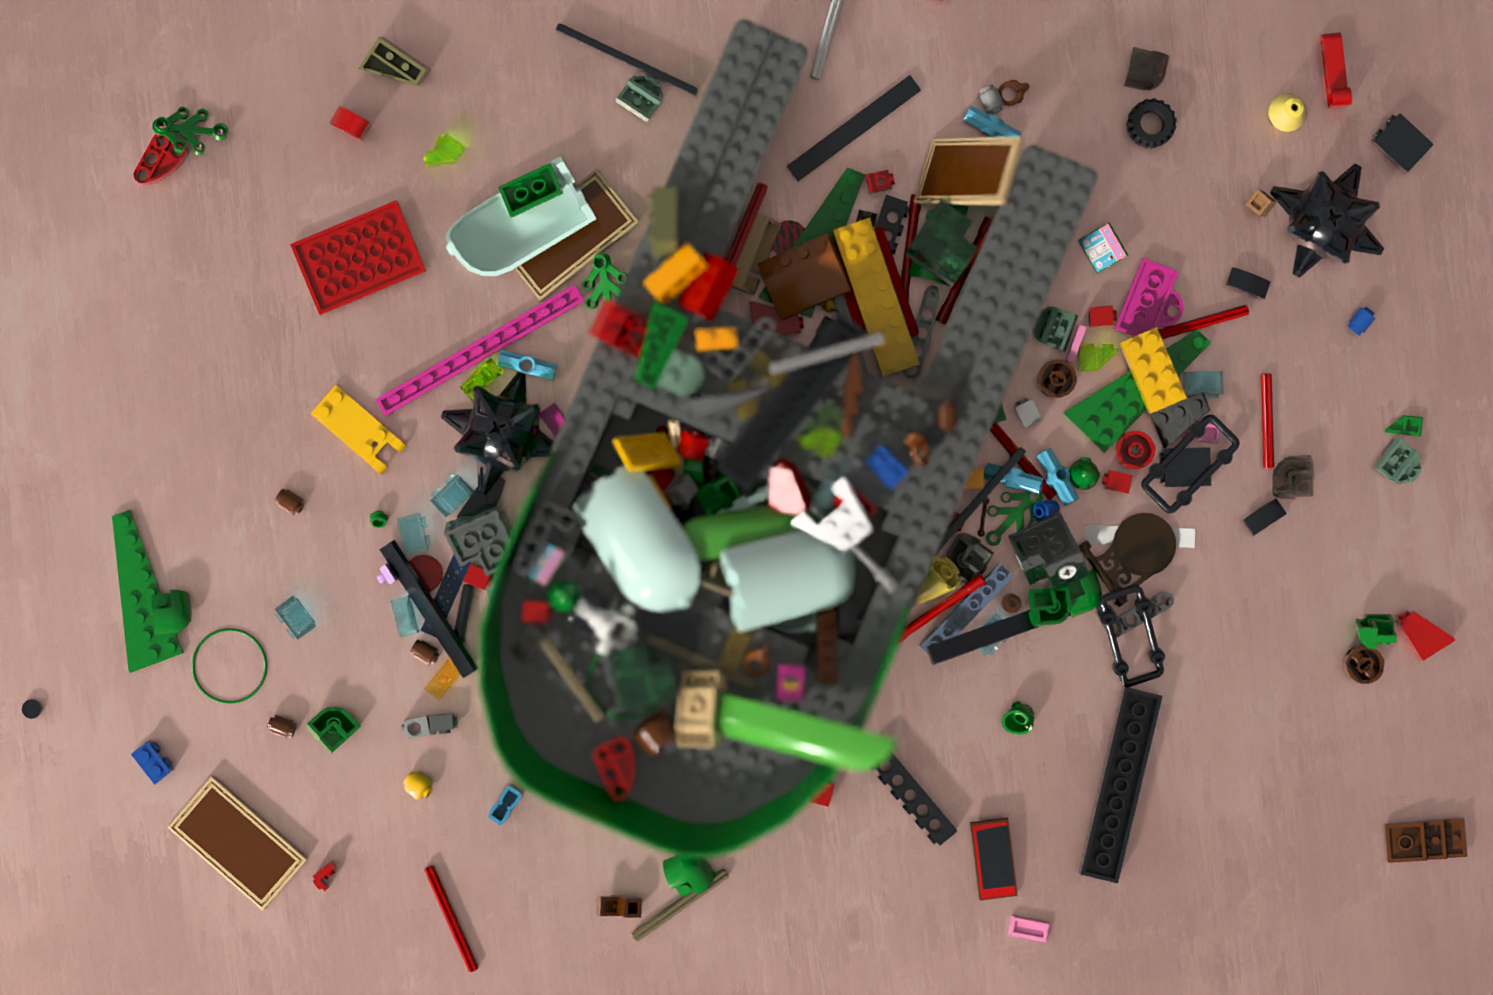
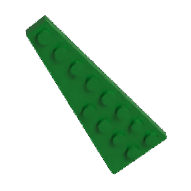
M846 168L792 248L826 233L834 238L833 230L846 226L865 174ZM765 286L758 298L774 304ZM815 307L798 314L811 318Z
M1198 329L1166 348L1177 376L1211 343ZM1129 371L1063 414L1105 453L1147 408L1133 375Z
M127 510L112 516L127 663L129 673L178 656L184 652L177 634L154 636L151 595L162 593L132 511Z

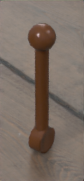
M986 497L985 500L982 502L983 510L980 530H978L977 532L978 536L983 537L985 535L984 523L987 504L990 502L988 497Z

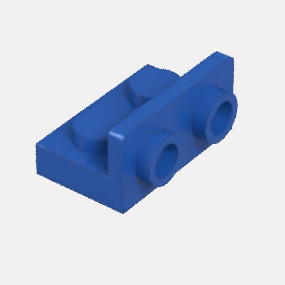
M880 445L864 463L892 490L908 474L906 471L908 467L900 459L896 461L892 457L894 453L886 445L882 447Z
M149 740L131 755L155 785L173 771L171 767L173 764L167 756L163 757L159 752L161 751L159 745L155 741Z

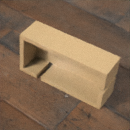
M757 213L736 264L739 272L731 286L732 288L751 295L755 294L760 279L748 274L752 272L761 276L757 263L769 258L781 223L769 216Z

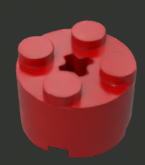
M1130 431L1120 436L1117 440L1115 456L1117 461L1125 468L1141 469L1152 462L1155 456V445L1148 434L1141 431ZM1137 445L1139 453H1135V455H1133V452L1130 451L1131 447Z

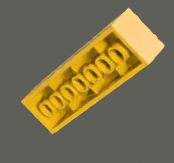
M870 218L833 230V235L867 333L873 335L881 332L884 335V343L872 346L882 378L920 365Z

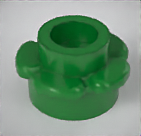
M375 511L369 516L371 525L376 528L384 527L388 520V515L384 514L383 511Z

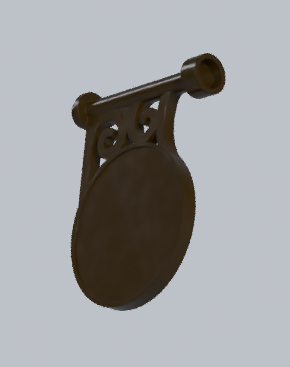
M1139 513L1126 518L1118 526L1113 542L1104 554L1095 557L1090 551L1092 546L1088 540L1078 547L1109 591L1113 592L1122 589L1117 580L1120 574L1124 573L1127 576L1126 580L1122 577L1120 578L1122 584H1128L1131 581V573L1143 576L1132 584L1140 585L1154 574L1163 571L1174 558L1176 538L1171 526L1163 518L1151 513ZM1104 559V565L1110 567L1112 564L1108 563V560L1112 559L1115 562V566L1111 570L1105 571L1098 561ZM1119 564H1120L1124 569H1119V570H1118ZM1128 596L1116 598L1114 604L1118 605V607L1124 605L1128 601Z

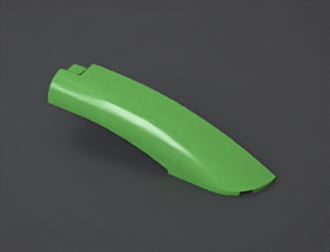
M831 492L811 498L830 515L834 512L835 499L838 494ZM769 505L730 510L695 518L681 528L695 551L697 561L721 557L722 550L802 530L791 523L797 516L796 514L770 509ZM812 509L809 511L819 523L823 521Z
M718 694L715 731L721 732L722 737L852 771L871 770L881 762H885L893 752L898 741L827 720L725 694Z

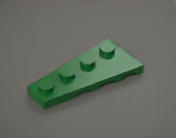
M653 301L635 381L653 390L655 389L689 320L688 318Z

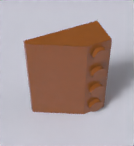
M827 233L757 263L763 282L781 320L852 291L834 238Z

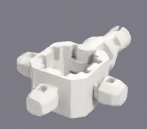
M584 602L579 604L582 609L577 607L576 612L587 618L591 626L596 629V635L603 639L597 647V651L603 655L608 654L612 645L622 649L627 644L631 646L637 644L639 639L635 635L636 624L628 620L634 614L635 608L629 604L623 606L620 614L614 610L593 609ZM620 620L623 622L624 628H620L617 633L618 637L614 636L612 639L609 637L608 631L612 630L614 622Z

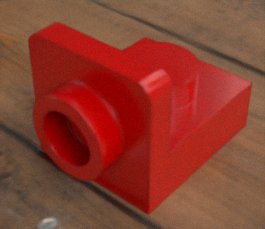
M333 860L312 876L314 878L313 883L319 890L323 889L325 891L329 888L323 877L327 880L335 873L333 869L337 865Z

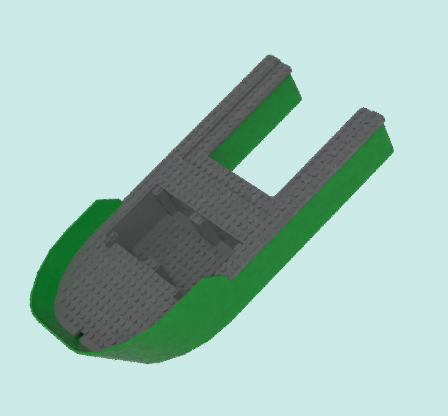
M741 19L734 25L665 187H677V251L688 243L700 258L704 252L721 258L808 55L804 45L746 19ZM1027 146L1017 164L1007 202L998 208L921 388L917 391H909L860 370L863 394L861 397H856L858 415L851 417L853 436L843 439L841 422L842 394L848 369L847 366L751 488L746 492L734 483L739 493L747 497L755 488L770 483V468L776 459H786L790 462H795L801 478L821 495L835 492L832 489L833 485L846 475L850 480L849 483L877 508L870 517L874 529L857 544L881 568H887L889 574L901 585L897 587L898 589L895 592L891 593L881 581L878 582L875 579L876 576L873 570L855 553L857 619H860L861 622L854 638L845 637V639L837 637L838 683L834 685L817 683L816 631L787 634L775 630L769 625H764L739 632L732 619L731 598L698 584L696 593L688 607L669 611L700 614L696 654L756 681L753 690H748L726 679V692L718 691V694H725L863 730L902 640L910 608L916 601L1097 182L1095 170L1039 146ZM648 224L615 301L618 305L648 320L653 301L661 303L643 282L650 274L655 273L665 261L671 258L653 257L652 243H649V231H652L653 224ZM685 286L663 306L689 319L674 349L693 356L704 368L706 376L704 385L698 392L693 394L706 391L743 390L768 386V389L747 402L727 411L695 420L691 408L682 409L681 402L689 400L691 395L680 396L659 386L658 383L653 390L635 381L640 360L598 340L553 444L552 453L532 485L497 566L480 625L479 690L493 746L506 770L526 790L552 805L656 850L684 858H712L736 852L790 822L833 780L840 767L726 737L721 738L720 747L677 746L676 738L670 744L666 742L660 746L661 750L656 754L646 753L642 745L632 735L634 729L638 732L640 730L638 726L653 714L658 713L660 716V711L662 710L665 711L670 722L676 727L679 698L658 702L648 713L632 719L617 718L601 710L605 717L601 721L596 722L531 632L529 627L535 622L522 621L524 601L548 603L547 594L552 584L560 581H573L579 588V601L585 592L589 593L592 590L611 602L606 611L614 610L620 614V610L626 604L635 608L634 614L628 620L636 624L635 635L639 639L638 643L647 644L646 639L650 632L639 628L641 608L644 607L632 601L622 591L593 544L588 541L587 535L577 520L576 526L572 531L565 532L553 527L547 542L564 551L567 555L546 587L530 577H521L515 569L516 560L542 505L553 503L571 511L572 506L582 494H588L594 489L586 482L594 463L613 471L625 465L613 443L616 437L652 434L660 425L669 430L668 421L676 418L680 421L681 436L683 430L691 431L692 429L702 431V435L705 437L708 434L733 445L793 370L789 369L772 374L769 367L770 363L805 354L810 349L803 344L773 332L738 377L731 383H725L705 367L704 358L708 352H697L696 330L736 327L738 347L756 324L722 309H719L713 322L677 304L686 288ZM762 327V330H761L760 333H759V335L761 336L762 339H764V337H762V334L764 333L765 330H768V329L763 328V327ZM750 338L748 345L755 348L759 345V342L756 338ZM735 350L716 352L728 359ZM738 353L735 359L737 362L743 363L746 361V356L743 353ZM713 355L707 359L711 366H715L719 362L718 358ZM726 368L723 370V375L726 378H731L734 372L731 368ZM940 403H956L958 408V427H954V431H944L945 438L941 444L936 446L929 444L927 446L930 461L927 465L920 466L912 455L911 446L904 447L906 438L912 432H917L925 437V432L929 427L938 426V408H940ZM880 445L882 447L885 445L889 447L894 453L892 457L896 461L900 459L908 467L906 469L908 474L892 490L864 463ZM917 447V457L920 461H923L922 450ZM709 457L708 463L713 467L716 464V460ZM696 501V502L698 503V505L701 507V509L703 510V506H702L701 502H700V501ZM547 509L543 514L545 517L550 518L555 512ZM565 517L561 522L563 525L568 526L573 520L570 517ZM538 527L535 533L537 535H544L546 529ZM698 562L699 573H700V570H701L700 567H701L702 565ZM578 601V604H577V606L575 607V609H577V607H579V608L581 607V606H579V604H580L581 602ZM552 608L551 620H547L546 624H539L590 694L588 687L589 668L599 653L597 647L603 639L596 635V629L591 636H588L570 625L572 620L569 617L574 610L559 612ZM619 620L613 623L614 627L608 631L610 638L618 637L617 633L620 628H624L622 621ZM648 644V648L656 653L660 661L671 659L678 695L684 672H709ZM613 646L610 651L618 650V648ZM768 646V656L771 659V665L767 672L757 677L749 675L744 669V660L748 652ZM649 652L651 662H657L656 658ZM609 653L599 656L592 669L591 687L595 698L601 706L617 715L632 716L646 711L653 705L648 704L620 710ZM757 658L751 659L748 663L750 670L753 672H759L764 667L763 662H760ZM780 665L805 668L802 702L775 701L777 670ZM617 738H624L629 742L634 759L632 784L626 798L621 802H615L610 798L593 761V754L596 748ZM618 743L615 745V750L622 753L625 751V746ZM599 752L598 759L602 758L604 761L607 754ZM608 769L605 771L607 778L613 779L616 777V773L613 770ZM616 787L613 790L617 797L624 795V790L620 787Z

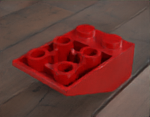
M605 299L588 335L640 360L649 320L615 302Z

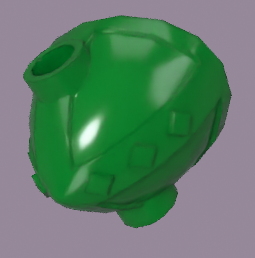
M1081 457L1069 469V480L1072 485L1081 490H1089L1094 487L1100 477V472L1091 461V458Z
M560 581L552 584L547 594L549 605L559 612L574 610L579 601L578 586L573 581Z
M1016 701L1012 704V708L1004 714L1001 721L1002 727L1011 734L1029 733L1034 726L1035 713L1030 706Z

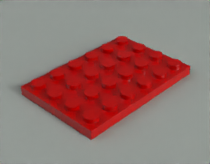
M397 200L290 244L320 316L426 272Z

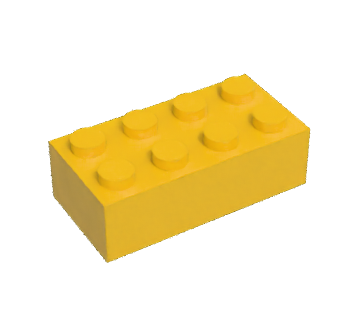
M1157 327L1119 343L1149 414L1187 398Z

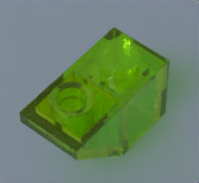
M447 133L444 136L440 135L435 142L437 146L434 150H429L424 156L425 162L423 164L428 168L455 164L466 148Z
M1083 344V347H1079L1077 371H1099L1118 353V348H1114V344H1102V348L1094 347V344Z
M490 358L477 368L460 388L473 401V387L479 385L486 390L504 372Z
M823 427L799 436L797 442L800 443L799 447L807 451L810 448L818 451V456L828 459V457L832 458L843 435Z

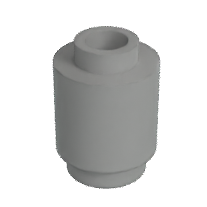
M993 84L979 90L981 94L980 99L987 113L991 111L992 114H995L1002 110L1001 106L1004 105L998 89L994 88Z

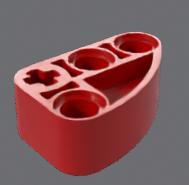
M338 106L329 122L360 141L370 126L368 120L341 106Z
M155 134L134 170V179L142 185H148L172 175L187 159L189 155L187 146L181 156H176L174 145L166 136ZM161 138L163 140L164 138L166 144L164 146L161 144V147H159V139ZM156 154L157 161L150 164L148 161L149 156ZM142 171H147V179L141 181L139 174Z
M617 738L596 748L593 754V761L610 798L615 802H621L626 798L632 784L634 759L629 742L624 738ZM618 743L623 744L625 751L622 753L617 752L615 745ZM599 752L607 754L604 761L602 758L598 759ZM608 769L613 770L616 773V777L613 779L607 778L605 771ZM616 787H620L624 790V795L617 797L613 790Z

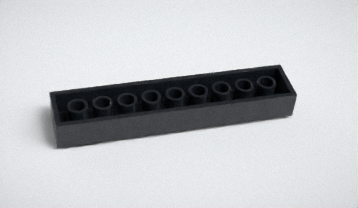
M839 311L807 353L870 335ZM859 350L794 368L717 464L716 468L747 492L848 366L853 354H857Z
M1122 687L1080 863V875L1114 883L1119 881L1162 695L1130 687Z

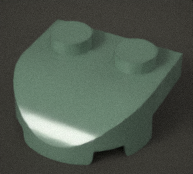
M650 75L633 76L628 80L615 102L645 122H648L662 100L661 85Z
M1047 307L1039 313L1033 327L1036 339L1046 346L1065 352L1078 315L1058 309L1057 307Z
M674 349L658 385L680 396L691 395L698 392L704 385L706 377L704 368L693 356Z
M1396 437L1374 468L1387 479L1397 484L1411 483L1421 472V456L1418 451L1412 449L1401 438Z

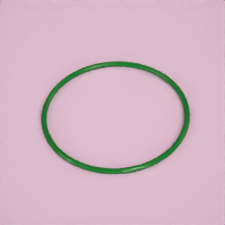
M226 628L210 633L198 644L192 658V674L196 685L208 698L219 703L234 704L249 699L260 689L267 673V659L262 646L252 635L239 629ZM224 631L239 632L251 638L260 648L264 659V673L258 687L250 695L235 701L219 700L209 695L200 686L195 674V658L201 645L209 637Z
M649 648V652L660 662L656 653ZM599 652L592 661L588 673L589 691L598 707L605 713L622 719L637 718L651 711L658 703H654L646 711L632 716L614 714L600 705L591 687L592 669L596 660L602 654Z

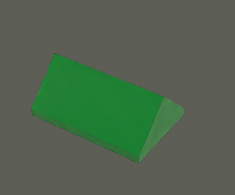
M551 163L498 187L510 218L563 194V188Z

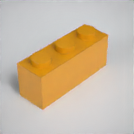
M687 243L684 247L678 249L673 257L665 261L655 273L650 274L643 284L662 305H665L700 274L707 265Z

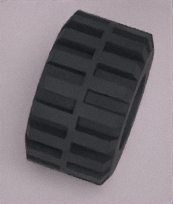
M1157 98L1145 99L1139 102L1128 115L1126 125H1128L1127 131L1131 135L1130 138L1134 139L1137 145H1142L1143 148L1160 147L1174 135L1173 133L1177 127V118L1174 116V110L1170 109L1171 106L1165 104L1163 100H1156ZM1149 112L1157 114L1163 124L1161 131L1154 135L1146 133L1141 127V118Z

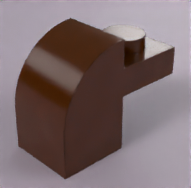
M624 895L597 896V916L641 918L642 898Z

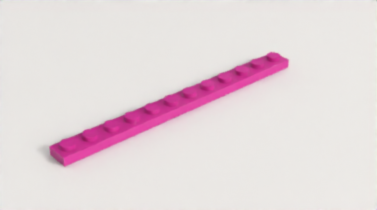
M574 284L375 400L383 414L387 416L584 302V299Z

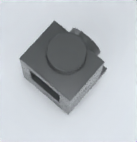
M453 713L429 716L431 735H435L436 731H439V734L451 733L450 729L458 728V719L454 717Z

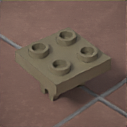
M721 557L708 559L699 585L730 597L734 596L733 586L728 585L726 575L721 566Z

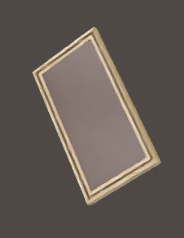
M1021 137L932 138L914 203L1005 205L1025 139Z
M597 169L575 186V188L579 186L586 201L596 216V220L514 268L539 301H542L591 262L596 254L605 251L639 223Z
M214 776L210 777L179 815L168 825V828L261 910L267 908V905L307 860L301 852Z

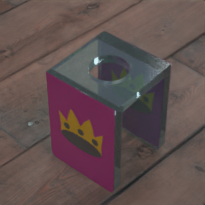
M782 665L778 667L775 701H803L804 667Z

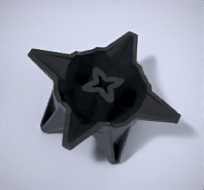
M1353 164L1334 182L1324 171L1318 172L1310 186L1304 191L1273 186L1270 194L1289 215L1288 233L1297 244L1292 274L1298 278L1321 259H1331L1346 264L1350 261L1351 251L1375 255L1382 254L1384 247L1365 226V222L1380 208V204L1377 201L1357 197L1361 166ZM1327 218H1333L1332 221H1327Z
M518 372L498 396H494L477 385L473 387V409L443 410L441 419L463 435L454 446L455 452L471 457L477 462L478 493L486 495L504 471H518L530 458L549 457L552 453L551 449L554 441L540 431V407L538 404H527L526 374ZM498 428H501V434H498Z

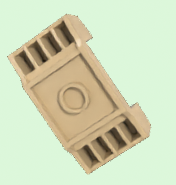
M684 672L682 685L679 689L676 722L678 732L677 746L720 747L722 733L715 731L718 691L726 692V677L720 672Z

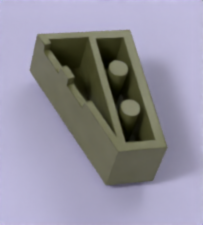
M378 37L358 68L359 70L416 86L421 85L430 71V68L384 37Z
M653 187V194H649V206H653V212H649V224H653L652 231H649V243H652L653 257H673L677 253V187Z

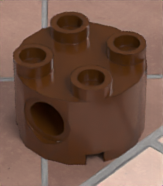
M1052 360L1040 368L1037 375V385L1046 396L1061 398L1069 395L1074 390L1077 383V375L1074 367L1069 362Z
M1358 645L1349 649L1342 660L1343 670L1347 677L1361 684H1371L1377 681L1384 671L1385 664L1381 653L1365 645Z
M664 710L660 711V716L658 713H655L638 726L640 729L638 732L635 729L632 732V735L642 745L646 753L650 752L651 755L661 750L660 746L664 743L670 744L677 738V729L670 722Z

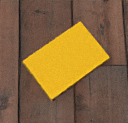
M665 432L616 437L613 441L628 472L678 467L681 463Z

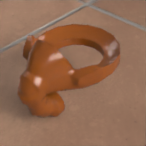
M1010 80L1001 84L998 91L1004 105L1011 106L1021 103L1024 99L1023 95L1030 85L1028 83H1020L1017 80ZM1007 86H1012L1016 90V97L1012 101H1006L1002 97V91Z
M912 432L906 438L904 447L911 446L915 461L920 466H925L930 461L927 447L929 444L925 441L926 438L923 435ZM917 447L922 450L923 461H920L917 457Z
M768 646L748 652L744 660V669L749 675L757 677L767 672L771 665V659L768 656ZM757 658V660L763 662L764 667L759 672H753L748 666L749 661Z

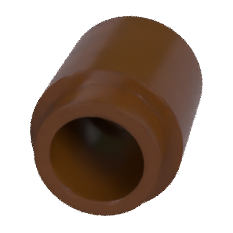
M954 402L940 403V408H938V427L942 428V431H954V427H958V408Z
M281 489L275 498L278 506L292 515L295 513L299 514L305 505L303 504L304 499L290 490Z
M1012 593L1006 594L1001 600L1002 608L1008 613L1019 611L1022 605L1021 599ZM1010 600L1015 601L1014 607L1008 605Z
M417 639L410 650L413 657L428 666L431 663L435 664L440 656L438 654L439 649L424 640L420 641Z
M275 715L274 718L271 717L267 728L270 729L269 733L286 739L288 737L293 738L297 727L293 720L279 715Z

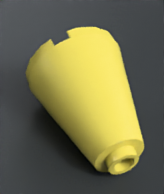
M1284 93L1272 101L1269 106L1268 115L1275 128L1290 132L1303 125L1307 117V108L1299 96Z
M940 555L934 557L915 602L922 604L960 586L962 579L958 577L959 569L949 558L939 557Z

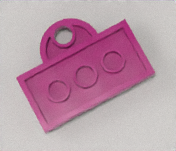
M1142 258L1114 329L1135 337L1157 326L1167 327L1175 324L1181 318L1184 310L1182 298L1177 292L1172 290L1179 271ZM1172 305L1178 308V314L1174 317L1168 314V308Z

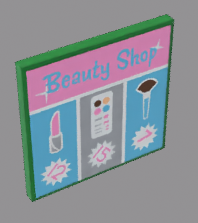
M1110 222L1078 240L1097 273L1128 256Z
M546 542L532 574L528 577L546 587L567 553ZM530 545L527 551L529 553H535L537 552L538 547L536 545ZM527 557L525 564H520L522 571H524L525 568L529 569L527 565L529 558Z

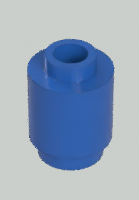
M1360 307L1350 319V324L1347 327L1360 336L1362 332L1365 333L1375 320L1373 317L1375 313L1368 307L1364 309Z
M1052 499L1037 502L1033 506V515L1039 521L1053 517L1060 511L1058 502Z

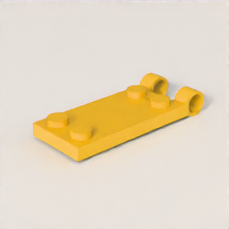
M336 384L311 412L316 419L381 475L388 468L376 457L382 448L389 443L401 453L407 446ZM377 441L378 446L374 447L373 442Z

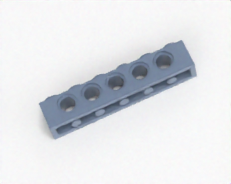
M998 563L984 577L986 584L973 593L968 594L919 646L928 654L927 646L957 636L1014 576Z

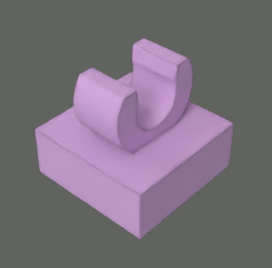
M388 563L379 568L382 574L376 578L380 584L387 580L390 585L399 580Z

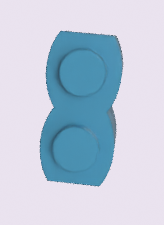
M512 784L506 787L500 796V800L491 808L488 818L498 825L503 824L510 816L512 808L521 800L523 791Z

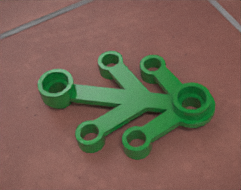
M180 107L170 117H159L152 124L154 133L166 136L174 145V150L177 153H183L186 144L183 140H179L173 132L180 133L193 146V152L196 155H202L205 152V145L199 142L192 134L213 136L218 141H222L228 136V128L222 123L216 124L213 128L194 126L196 123L205 122L208 119V112L205 109H199L194 116L180 125L174 124L179 119L185 120L189 116V110L186 107Z
M598 253L594 256L592 261L594 268L587 279H584L582 282L585 290H592L595 288V279L600 274L601 281L590 298H587L585 301L588 309L597 308L598 299L602 293L604 300L612 301L611 292L618 296L621 288L609 280L608 272L616 277L617 282L620 284L624 282L621 280V276L624 275L626 278L627 275L626 272H620L611 264V258L606 253ZM588 281L591 283L590 287L587 286ZM591 300L594 302L593 306L590 305Z
M1025 491V493L1003 492L1000 496L1002 502L1009 503L1011 500L1023 502L1019 507H997L994 505L988 507L987 513L991 517L997 515L1010 516L995 531H989L986 534V542L991 546L998 545L1001 541V535L1015 521L1016 532L1024 529V512L1029 506L1030 520L1028 521V526H1031L1030 523L1033 520L1039 522L1033 515V506L1043 500L1041 491L1040 494H1036L1037 499L1034 501L1030 499L1032 492ZM1004 494H1009L1010 499L1008 501L1003 500ZM990 508H996L997 512L995 515L990 514ZM993 534L997 536L995 542L990 540V536Z

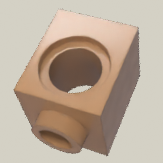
M1257 189L1245 205L1257 215L1266 217L1277 201L1263 190Z

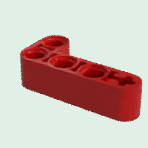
M1341 32L1321 34L1320 43L1328 108L1349 107L1352 105L1351 88L1347 85Z

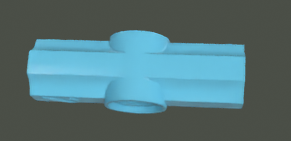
M972 105L963 119L989 137H1020L1021 135L1019 130L1005 124L1002 119L992 114L988 115Z
M501 350L497 364L500 367L552 381L557 369V364ZM525 360H531L533 364L532 368L528 371L522 367V363Z
M1049 448L1038 454L1037 458L1047 474L1046 483L1049 487L1056 490L1064 506L1078 500L1079 496L1069 481L1070 472L1066 467L1060 465L1053 450Z
M988 463L984 472V479L990 481L1002 466ZM1012 468L999 483L1014 490L1021 489L1040 494L1044 478Z

